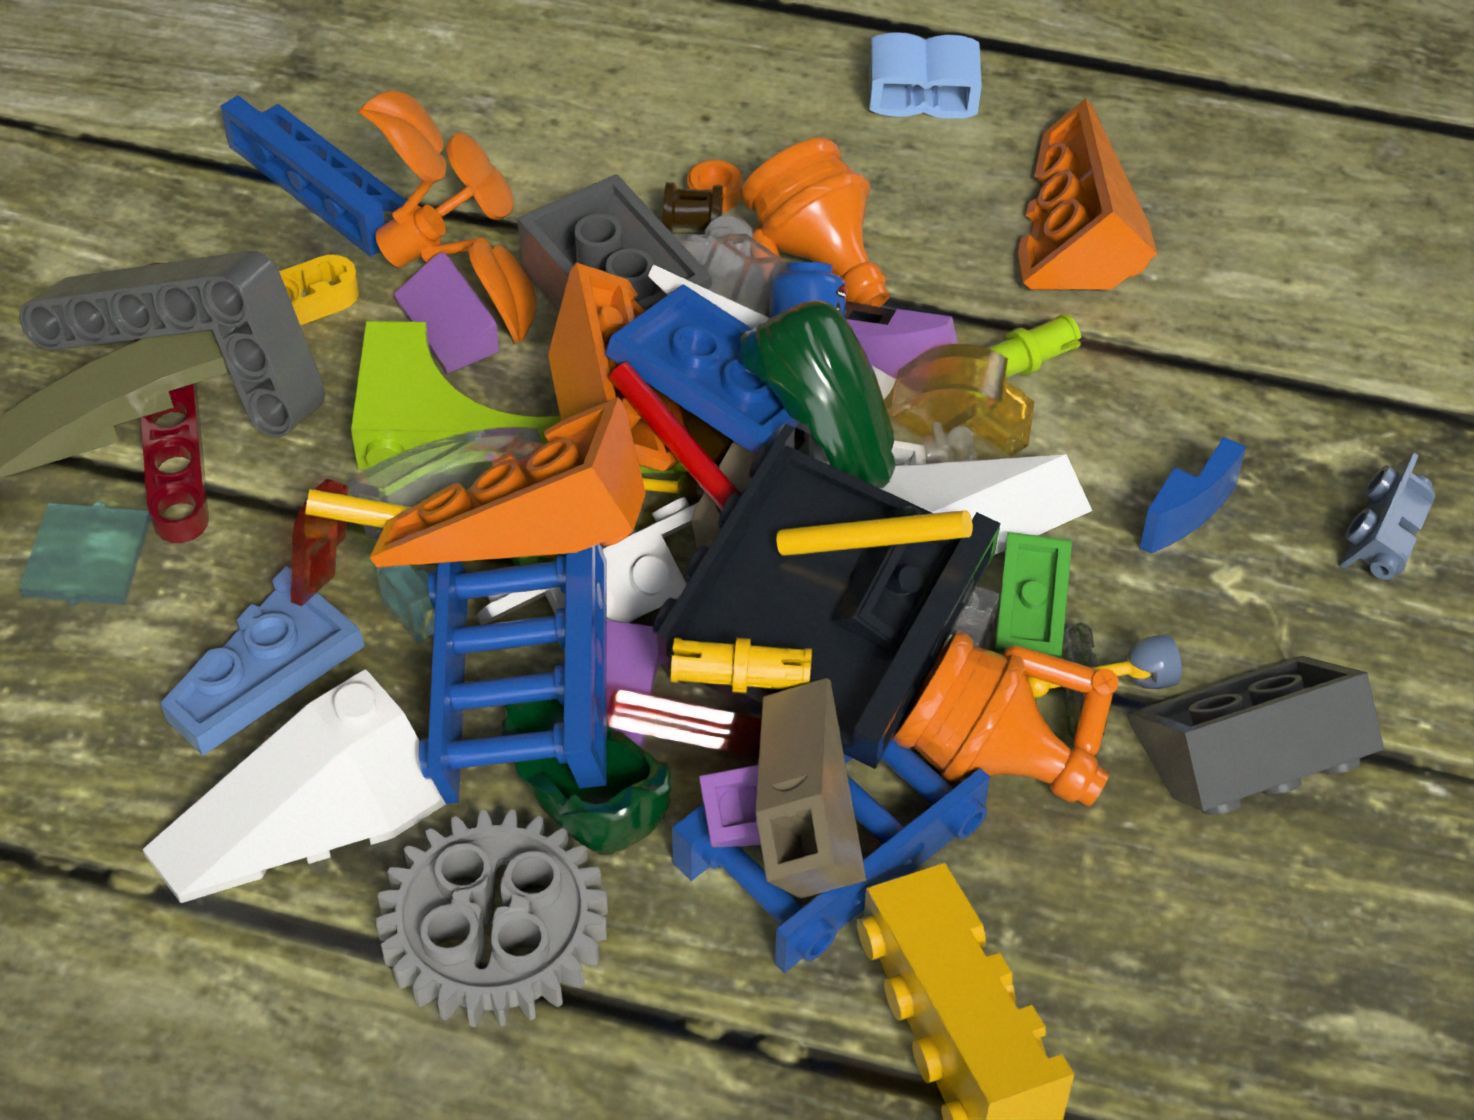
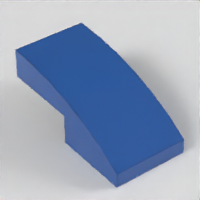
M1223 437L1198 477L1174 468L1148 508L1139 549L1151 554L1166 548L1192 533L1214 515L1237 485L1246 446Z

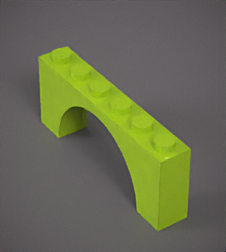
M366 321L351 426L358 470H378L382 472L394 470L440 471L447 473L455 471H487L492 467L494 459L508 451H511L516 460H519L549 442L545 437L544 431L561 421L560 416L534 417L501 412L481 405L455 389L443 377L431 358L426 322ZM680 462L666 471L640 467L641 473L683 474L687 471Z

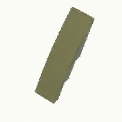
M213 330L141 339L80 367L29 396L0 417V478L117 443L119 439L114 427L115 425L174 408L169 391L227 374L225 360Z

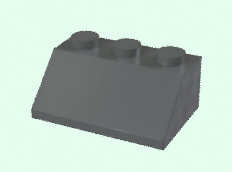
M618 174L517 218L521 266L558 311H560L570 270L576 262L628 279L638 294L634 300L645 311L667 296L648 276L653 265L709 290L712 286V276Z
M1299 656L1128 713L1132 729L1173 799L1199 809L1206 815H1217L1236 810L1242 805L1241 798L1259 792L1264 794H1280L1292 791L1302 785L1301 778L1320 771L1326 774H1336L1353 770L1361 765V757L1385 750L1368 673L1305 656Z

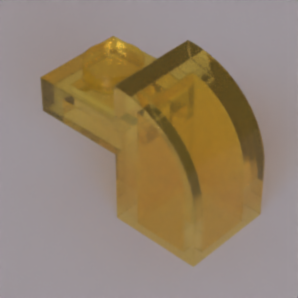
M948 344L924 352L898 370L890 415L934 446L968 425L1004 452L1013 456L1029 446L1035 401L1029 398L1021 389L1005 380L1008 358L1002 354L977 345Z

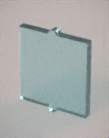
M97 502L93 506L48 503L19 587L21 596L66 600L70 606L77 605L79 601L125 605L151 522L149 511L107 508L102 502Z

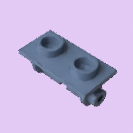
M1413 452L1393 469L1388 465L1383 466L1370 480L1364 491V495L1369 498L1366 508L1355 517L1345 533V539L1350 543L1339 565L1341 568L1346 569L1360 558L1370 566L1372 574L1380 579L1389 580L1404 571L1417 540L1413 535L1421 530L1435 499L1431 481L1424 476L1411 473L1419 455Z

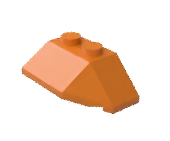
M576 262L568 276L548 353L561 421L619 397L626 409L639 467L666 471L678 464V459L608 379L611 372L619 366L618 363L606 356L610 337L644 313L645 310L634 300L638 294L628 279ZM646 383L689 432L684 408Z

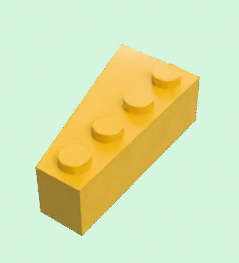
M946 863L866 888L864 917L857 920L859 939L867 957L870 960L879 958L888 977L884 980L887 1001L895 1018L898 1021L907 1019L916 1038L912 1042V1049L918 1070L926 1083L936 1082L945 1101V1104H942L941 1107L943 1120H1063L1074 1072L1063 1054L1051 1058L1046 1056L1041 1037L1046 1036V1026L1033 1005L1021 1009L1017 1008L1013 987V973L1001 953L985 955L982 949L985 948L986 944L984 926Z

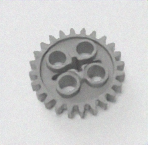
M481 810L478 816L477 827L470 829L466 827L458 816L452 817L453 835L446 838L429 828L426 830L429 849L424 852L416 847L407 845L404 848V854L408 869L390 867L387 873L391 890L382 891L378 894L382 916L376 918V926L379 939L384 941L380 944L386 966H394V976L399 989L413 985L415 1003L419 1007L428 1004L438 996L440 1017L443 1020L451 1017L459 1006L465 1007L470 1027H476L484 1010H494L500 1027H505L509 1019L510 1008L519 1006L530 1020L536 1019L535 1000L541 996L557 1007L562 1005L560 983L563 981L571 986L582 988L584 985V974L581 964L598 965L600 958L597 942L607 940L608 935L606 917H603L608 914L607 892L601 891L602 882L599 867H588L587 848L582 845L569 850L568 832L564 828L546 838L543 817L540 816L532 820L526 829L519 828L515 810H509L502 825H492L487 811ZM500 865H507L500 886L503 907L496 909L491 934L492 952L489 965L485 969H478L486 946L483 925L489 924L493 913L496 871ZM462 878L477 879L468 885L458 886L453 884ZM540 885L547 887L538 893L522 892L523 889L529 886ZM451 938L465 940L462 944L453 948L438 946L442 941ZM519 946L535 948L532 953L525 956L508 954L510 950Z

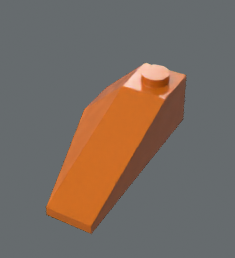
M1085 98L1043 133L1034 177L1041 183L1038 198L1028 202L1026 216L1033 224L1031 233L1020 239L1018 248L1023 283L1030 289H1113L1126 278L1140 274L1148 266L1150 260L1157 255L1150 224L1093 105Z

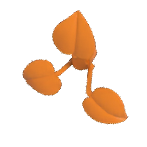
M388 91L375 96L366 102L358 110V113L373 122L383 132L404 162L422 179L405 204L392 212L393 219L376 230L375 236L379 249L385 258L398 268L405 267L421 256L428 263L441 252L449 255L469 251L471 263L503 318L514 341V345H516L525 338L537 310V298L531 281L515 257L501 245L491 248L489 242L483 237L439 245L441 236L446 233L442 217L472 196H474L483 212L490 219L500 220L508 216L512 212L514 198L507 180L490 163V159L485 151L471 136L465 133H457L447 141L446 150L453 170L466 187L436 209L430 205L418 206V203L431 186L444 178L446 174L447 163L440 154L444 147L442 135L425 108L412 96L399 91Z

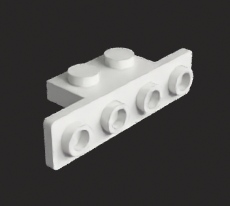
M686 497L680 498L652 513L656 521L655 524L637 533L634 529L629 536L614 545L603 546L601 544L607 560V620L631 623L661 608L668 598L672 597L676 600L679 598L687 584L663 538L692 525V516L698 503L690 506ZM560 587L488 596L490 604L485 606L476 616L481 625L489 624L544 596L547 597L556 615L558 608H565L566 593H562Z

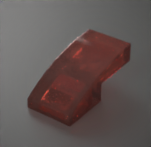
M327 478L314 489L348 496L347 485ZM308 498L297 515L292 533L290 602L299 606H303L335 576L336 549L346 538L345 521L305 514Z

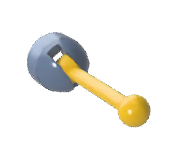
M1168 634L1147 637L1135 643L1130 649L1127 661L1092 667L1098 670L1109 669L1117 676L1129 675L1133 682L1145 689H1161L1176 686L1179 684L1182 675L1179 649L1173 638ZM1027 676L1035 698L1044 696L1051 688L1062 687Z

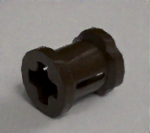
M666 182L663 224L671 233L674 232L675 228L706 229L714 219L723 216V185H714L711 190L679 189L675 183Z

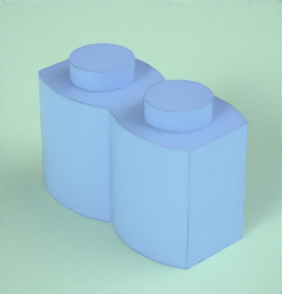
M886 33L872 37L869 60V103L871 111L890 117H907L923 112L938 118H968L978 114L982 87L978 41L959 35H941L925 40L907 33Z

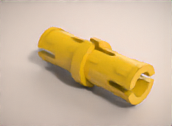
M738 637L736 644L682 640V638H674V655H672L671 682L673 683L682 681L732 685V692L747 693V687L788 690L810 683L812 648L802 650L752 646L751 638Z

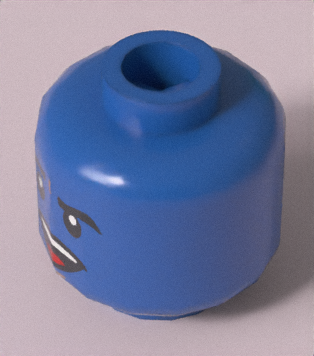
M820 262L785 264V272L777 274L770 282L769 318L781 314L793 305L815 300L832 304L846 318V282L837 274H833V266L831 264Z

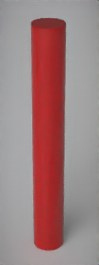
M628 362L622 363L611 372L608 379L721 511L733 493L742 496Z

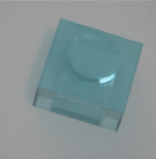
M410 565L376 567L382 603L413 640L418 643L434 634L435 609L429 597L427 572L422 568L414 571Z

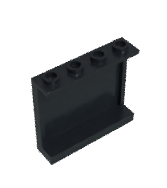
M785 424L773 445L765 442L758 450L749 472V477L752 479L742 496L733 493L727 500L718 520V529L720 531L711 546L708 547L703 544L693 555L685 577L688 583L678 600L670 597L661 607L653 625V634L657 635L659 663L671 669L672 655H674V638H682V640L736 644L738 637L751 638L752 646L802 650L812 648L810 683L824 678H828L831 681L843 753L876 769L994 557L1001 523L978 512L975 513L972 519L973 530L971 536L968 538H958L960 540L897 654L843 629L831 620L868 548L782 556L777 548L778 531L781 529L885 519L890 511L914 505L924 514L933 513L794 449L795 428ZM701 683L762 713L764 696L784 691L783 689L747 687V693L732 692V685Z

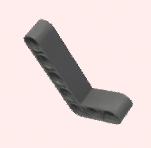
M243 251L67 277L25 303L20 310L19 319L26 336L35 345L47 350L213 330L247 416L261 433L269 437L279 438L287 435L324 402L325 390L322 379L280 272L267 256L257 251Z

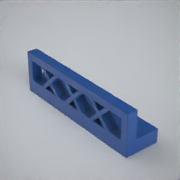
M237 95L221 105L228 144L233 151L368 256L372 257L381 251L375 234L376 230L385 224L383 212H394L403 206L407 200L280 104L261 113Z

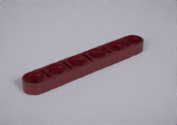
M197 383L169 391L174 408L140 417L147 508L155 533L162 540L171 543H185L194 540L205 531L209 522ZM179 412L186 415L185 419L176 426L161 427L155 424L158 418L167 413ZM174 457H183L190 460L186 468L176 473H165L159 470L163 462ZM176 504H189L195 507L189 516L180 520H168L162 517L166 509Z

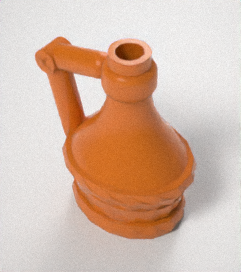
M827 137L812 138L779 152L759 166L741 187L742 202L746 207L755 212L760 227L753 232V247L768 298L771 280L777 274L784 272L779 253L783 252L791 256L809 259L813 262L831 264L833 266V274H837L846 282L847 302L881 307L889 299L890 293L885 287L886 279L882 270L877 264L868 260L864 248L862 230L866 212V201L870 194V182L858 172H854L841 160L839 146Z
M956 630L941 650L892 740L899 747L906 749L914 747L940 772V776L949 784H955L960 779H967L981 768L989 776H1027L1049 783L1051 792L1059 798L1071 803L1078 801L1090 807L1101 793L1109 777V772L1098 766V760L1095 755L1100 749L1113 692L1118 687L1117 675L1109 669L1098 670L1021 646H1010L1001 655L974 646V640L966 632ZM1027 676L1085 693L1075 734L1074 748L1070 749L1053 733L1040 714Z

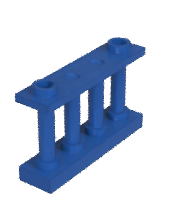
M601 544L577 553L558 554L557 560L554 562L469 573L465 572L461 561L437 563V570L430 571L428 575V591L431 604L435 609L429 738H423L419 743V762L424 778L426 780H433L446 804L459 803L461 768L557 757L560 764L568 763L579 789L605 786L607 747V560ZM560 587L562 593H566L565 608H558L556 616L467 627L468 599ZM559 642L561 648H565V664L556 665L555 672L464 683L465 654ZM558 699L560 705H564V722H556L554 730L462 741L463 710Z
M891 740L881 760L932 806L904 827L848 775L855 819L883 845L863 860L866 881L823 892L804 907L787 891L768 883L765 870L740 846H711L704 804L672 827L673 864L690 881L694 880L709 867L713 869L721 867L780 924L776 928L775 965L783 973H786L803 958L811 961L826 951L835 939L837 931L864 910L866 888L908 875L954 837L961 840L970 836L986 817L987 808L985 805L990 776L980 768L957 787L953 788L911 749L899 747ZM844 754L845 764L852 758Z

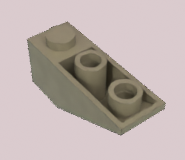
M828 678L763 697L756 818L766 879L768 883L799 898L866 881L832 686Z

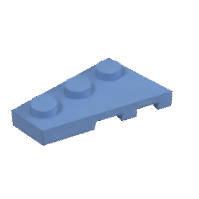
M287 566L273 579L275 591L260 607L251 604L237 619L239 630L223 648L209 649L160 703L167 722L202 756L365 647L360 628Z

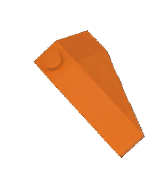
M616 397L573 415L546 429L544 434L549 442L519 460H516L511 451L494 459L492 467L484 472L474 482L473 486L467 490L460 483H453L388 520L369 558L378 568L577 553L600 543L603 546H611L622 541L635 528L646 492L626 409L620 398Z

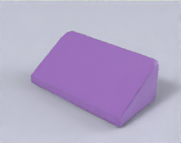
M441 252L433 257L394 294L395 302L410 322H426L430 351L446 374L499 352L497 325L494 318L445 252Z

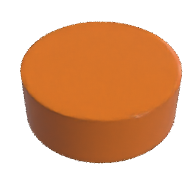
M708 160L695 165L687 175V189L711 190L714 185H723V212L731 210L741 201L743 177L740 170L733 164L721 160Z

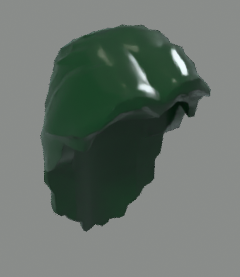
M818 300L793 305L788 310L768 319L766 322L759 324L755 329L746 331L740 336L741 347L739 354L745 368L756 374L763 384H767L772 389L790 417L810 428L817 444L824 449L830 465L878 488H884L890 482L895 470V460L892 453L894 431L874 369L844 315L827 302Z
M558 699L503 705L506 718L502 721L503 732L501 736L554 730L556 722H564V705H560ZM608 722L605 786L579 789L568 763L560 764L557 757L513 762L516 773L531 791L542 809L580 844L600 855H611L623 851L649 836L658 827V824L665 819V812L670 806L672 787L670 784L671 773L669 765L662 760L655 759L650 753L645 752L623 732L613 730Z

